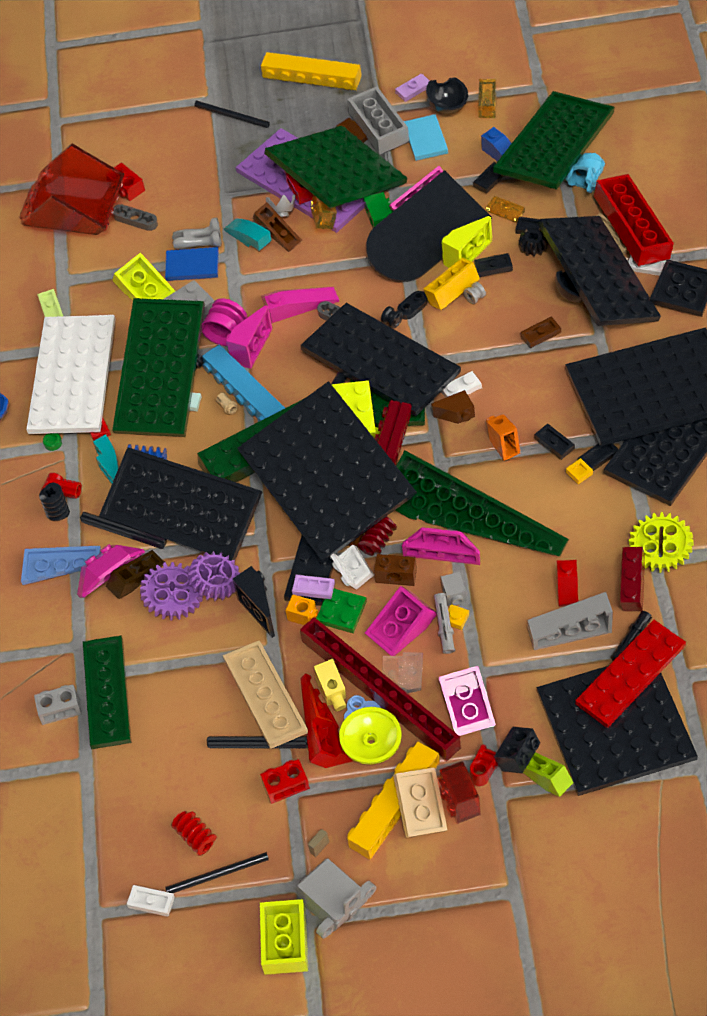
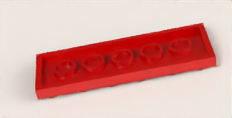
M654 619L575 700V704L608 728L686 646V641Z

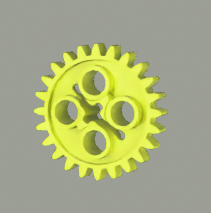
M663 512L660 513V517L653 513V518L651 519L646 515L645 522L639 520V526H633L634 532H630L631 539H629L630 547H643L645 569L651 566V572L658 568L659 573H661L663 568H666L668 572H670L671 566L677 569V563L684 565V559L689 560V553L693 552L691 547L694 545L693 533L690 532V526H685V520L679 522V516L672 519L671 513L667 517H664ZM660 528H664L662 557H659ZM649 532H655L654 535H648ZM669 532L675 533L674 535H668ZM650 549L655 550L652 553L647 552ZM671 549H672V550H675L673 553H668V552H667L668 550H671Z

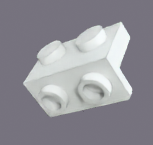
M355 545L350 546L339 556L331 555L334 561L332 565L338 572H341V580L346 586L350 585L357 590L374 576Z

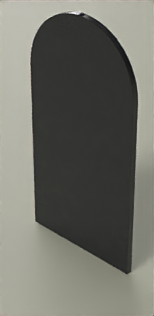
M444 170L371 230L366 242V255L371 266L383 277L397 282L413 281L422 277L443 260L442 240L452 230L487 216L492 219V216Z

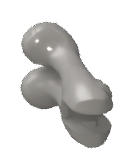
M212 218L210 225L206 228L183 229L173 232V247L183 250L196 246H222L218 218Z

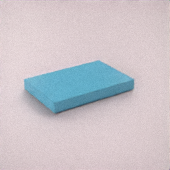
M436 114L404 121L408 127L409 143L415 161L448 154V148Z

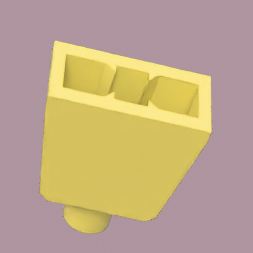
M333 659L314 666L315 680L327 706L333 704L335 711L345 709L347 707L344 701L346 691Z

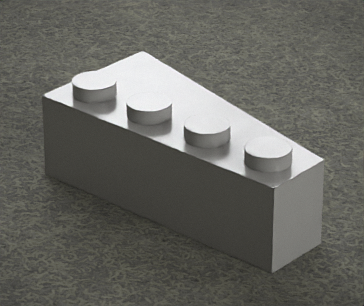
M604 592L529 619L528 632L533 649L538 650L612 633L613 611L607 593Z

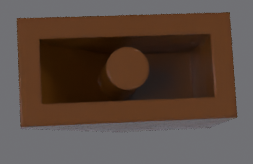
M465 390L431 403L432 416L434 418L459 424L475 417L474 404Z

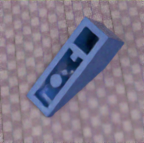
M495 127L481 135L482 150L496 161L501 158L512 144L506 135Z

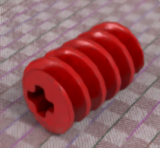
M183 811L177 814L171 826L187 842V845L192 847V850L198 856H201L212 847L217 836L211 834V829H205L206 824L200 823L201 819L199 817L195 818V812L187 813V811Z

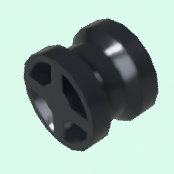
M388 306L381 315V322L388 323L390 327L396 328L402 321L403 313L395 311L393 307Z

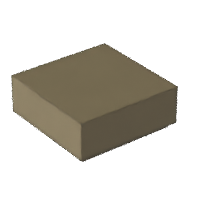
M320 829L308 843L309 851L314 857H317L329 843L326 831Z

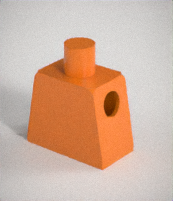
M505 415L488 417L486 424L489 439L503 461L521 454L517 428Z

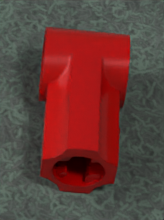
M53 472L48 474L42 489L54 482L61 486L65 497L74 499L80 497L81 482L64 479L61 475Z

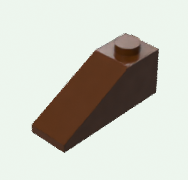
M267 202L254 212L252 219L258 225L270 231L271 238L288 252L302 241Z

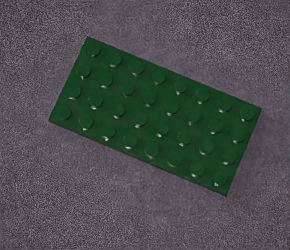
M553 91L494 165L493 172L557 190L572 170V167L578 162L581 155L584 154L613 115L615 107Z
M133 298L112 428L113 433L186 437L205 308L204 301Z

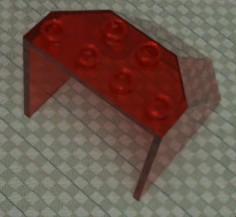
M71 143L41 170L36 182L29 189L19 216L22 220L21 224L30 227L98 235L102 231H106L109 226L108 220L114 212L113 206L119 198L118 191L124 184V181H122L124 173Z

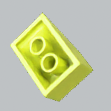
M487 216L452 230L448 236L446 235L442 240L443 265L450 268L461 258L473 262L492 242L491 217Z
M141 252L115 272L112 280L132 300L133 298L164 299L176 292Z

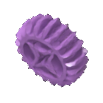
M213 551L209 555L205 552L203 556L199 555L197 559H194L191 566H189L188 580L190 587H193L194 592H199V597L204 595L207 600L211 597L214 601L217 598L223 601L225 596L229 598L232 593H235L232 579L240 574L238 572L239 566H235V560L229 561V555L223 557L222 553L215 555Z

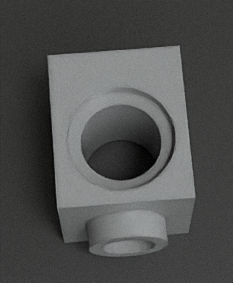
M460 572L441 576L443 593H446L447 605H460L463 602H467L466 589Z

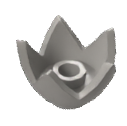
M295 194L292 196L291 203L285 195H282L277 206L269 197H266V202L280 217H288V212H292L294 208Z

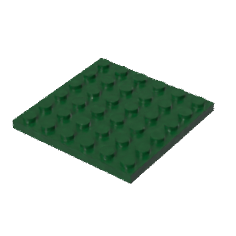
M343 126L265 148L264 152L267 157L329 208L406 184L408 179L401 171L397 170Z

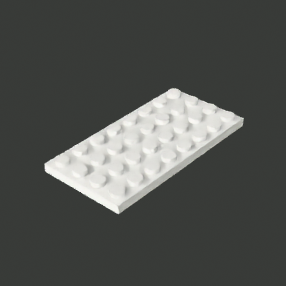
M115 315L44 318L26 429L28 434L101 432L116 321Z

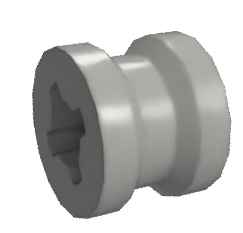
M479 282L472 283L470 288L468 287L463 291L465 298L471 304H476L479 298L486 296L485 289Z

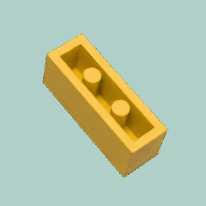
M461 258L423 289L429 304L442 310L454 299L458 298L464 289L470 288L472 283L477 282L480 278L474 263Z

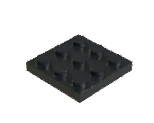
M667 259L650 297V301L655 305L702 317L707 306V269Z

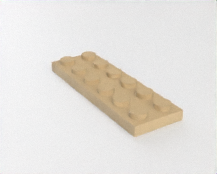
M260 640L223 655L224 661L270 749L308 733L304 721Z

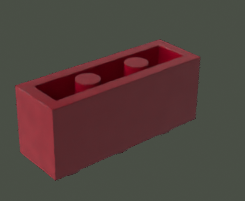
M623 547L620 604L623 611H643L645 573L643 547Z

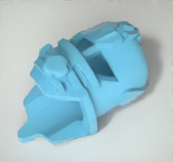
M584 153L565 179L569 185L585 188L588 193H592L595 190L597 179L604 169L605 161L596 153Z

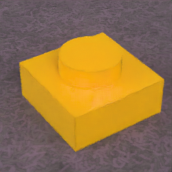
M580 458L566 468V473L579 485L593 475V469Z
M451 604L448 609L451 627L462 630L470 615L469 610Z

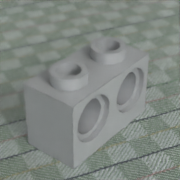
M64 685L58 689L42 691L40 694L34 695L38 716L42 725L81 715L78 695L74 685Z

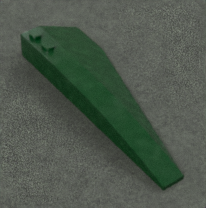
M404 450L396 465L417 492L415 496L395 510L410 519H420L429 524L556 556H561L569 541L563 535Z

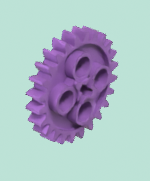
M174 562L169 567L164 563L163 568L156 565V571L150 569L149 575H144V580L141 581L140 594L141 600L144 601L143 606H148V612L155 610V617L162 614V619H165L167 615L170 620L173 619V616L180 620L181 614L187 618L188 611L194 613L195 608H199L203 596L199 597V592H194L193 587H190L188 580L189 566L183 569L182 563L175 567Z

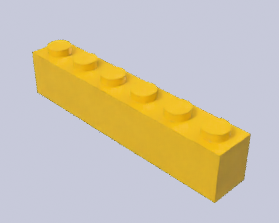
M266 52L261 64L263 78L357 90L362 77L359 64Z
M417 742L414 747L409 748L405 760L396 766L394 774L434 767L436 769L440 763L439 753ZM393 776L385 781L381 793L375 795L371 802V807L368 811L362 813L358 825L355 828H351L347 835L349 848L371 860L401 818Z

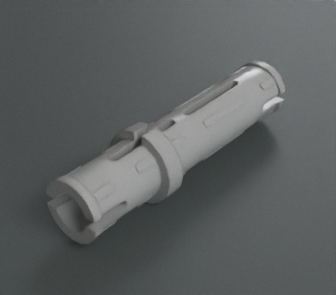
M438 593L434 595L439 624L438 636L441 637L442 652L449 654L455 652L452 636L454 630L450 624L446 593Z

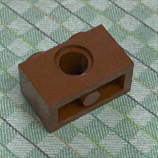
M376 555L374 567L376 583L415 586L417 573L416 557Z

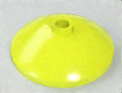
M364 707L347 716L341 725L339 738L341 747L349 758L362 764H378L395 754L400 746L402 733L398 720L390 712L378 707ZM370 740L375 741L373 744L368 743Z

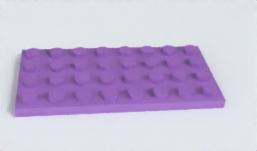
M280 128L236 167V172L280 199L282 195H285L291 203L293 193L286 183L285 171L267 157L264 152L267 147L298 138ZM364 197L333 208H329L318 198L300 205L295 198L294 207L337 233L363 210L365 205Z

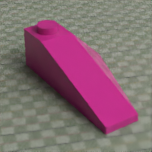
M334 287L277 290L261 295L264 305L269 307L272 323L315 310L324 301L333 304L339 302Z

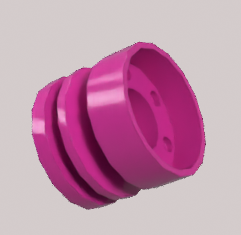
M225 298L217 299L213 302L209 313L206 315L201 331L211 342L227 346V335L231 334L233 328L247 318L246 311L232 300Z

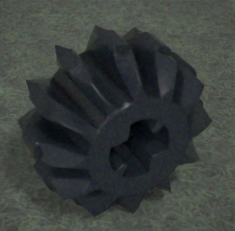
M533 227L531 230L526 229L525 232H522L518 240L521 252H526L527 256L532 254L534 257L536 254L542 255L543 252H546L549 244L541 229L535 230Z

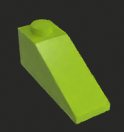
M536 752L523 772L543 789L559 797L574 783L563 764Z

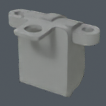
M329 859L321 862L295 886L299 899H303L305 907L323 921L316 930V933L323 939L328 937L333 931H336L345 921H349L357 913V910L374 894L377 888L371 881L365 882L360 887Z

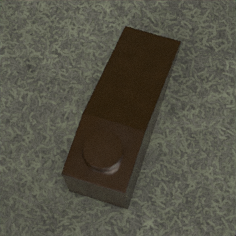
M151 550L113 570L106 587L120 599L141 585V581L144 580V575H149L150 569L156 571V565L162 567L165 561Z

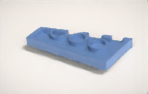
M80 546L25 549L21 583L26 585L81 571V567L86 564L85 560L93 555L95 557L99 555L101 547Z

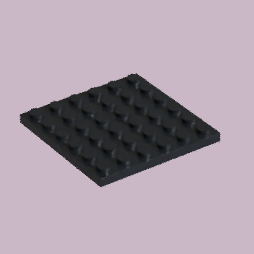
M608 666L536 687L537 694L569 775L574 782L573 785L578 796L697 760L698 755L662 673L645 688L608 728L575 704V700Z

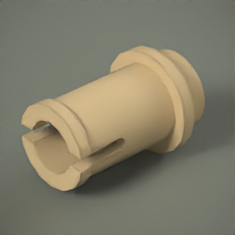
M225 393L217 395L221 400L216 398V402L224 408L226 414L231 415L237 411L235 401H231Z

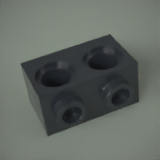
M512 727L494 758L501 771L523 774L541 742L533 728Z

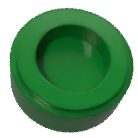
M58 433L46 434L43 438L44 447L49 451L59 449L62 445L60 435Z

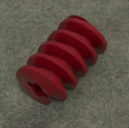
M386 516L367 530L358 543L361 551L370 556H373L374 553L381 554V548H385V542H389L388 536L391 537L393 531L397 529L396 524Z

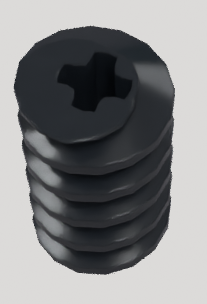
M54 482L48 484L39 493L45 514L51 521L63 520L69 516L70 510L62 488Z

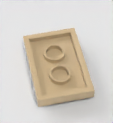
M435 767L394 774L393 777L405 837L409 838L447 831Z

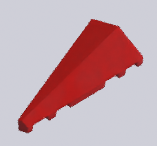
M305 673L300 680L305 725L308 730L307 743L310 763L329 768L353 762L354 760L349 758L341 747L338 733L339 726L327 704H322L319 698L320 691L316 688L314 689L310 682L311 675Z

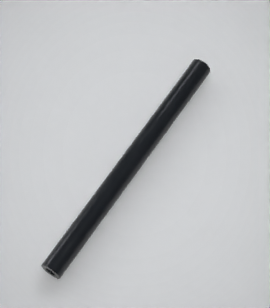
M196 100L194 104L197 108L266 128L270 126L269 121Z
M267 852L165 887L166 892L176 893L268 861Z

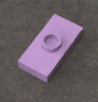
M420 74L396 88L395 93L406 102L425 91L429 80L423 74Z
M296 575L292 594L331 599L335 580Z

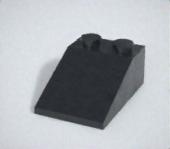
M250 566L232 579L237 600L273 638L275 633L266 594L267 587L264 584L265 578L259 570L256 571Z

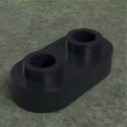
M415 291L398 305L397 310L403 313L402 319L408 320L413 318L427 306L428 299L425 292Z

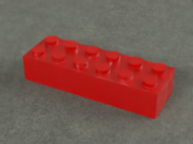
M625 174L597 180L594 198L636 264L641 266L670 259L674 243L630 175Z

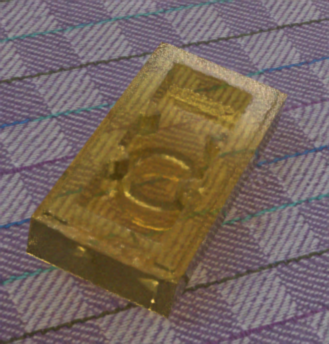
M494 196L486 206V211L517 223L518 218L525 212V207Z

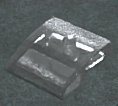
M403 652V656H383L382 673L406 693L420 691L422 686L423 653Z

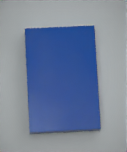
M218 247L166 251V281L218 278Z

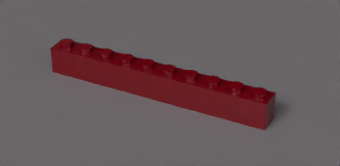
M315 617L300 629L304 644L325 661L333 659L339 673L375 701L381 708L394 715L399 723L432 750L438 752L439 756L446 762L461 749V741L458 734Z

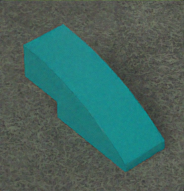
M236 218L224 228L225 232L247 247L251 245L259 251L272 241L270 231L249 220Z
M105 434L93 441L96 453L99 455L96 457L98 466L112 484L118 471L119 463L115 450Z

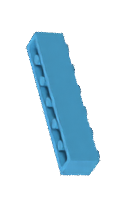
M220 344L202 355L205 371L211 373L216 382L221 383L229 394H233L236 401L240 405L243 404L251 416L254 415L258 422L285 408Z

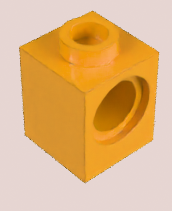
M294 594L285 610L288 621L305 625L313 617L317 618L318 609H316L314 600Z

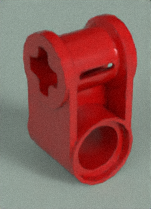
M485 744L481 745L470 765V780L475 786L486 785L494 770L498 767V763L494 758L497 752L488 749Z

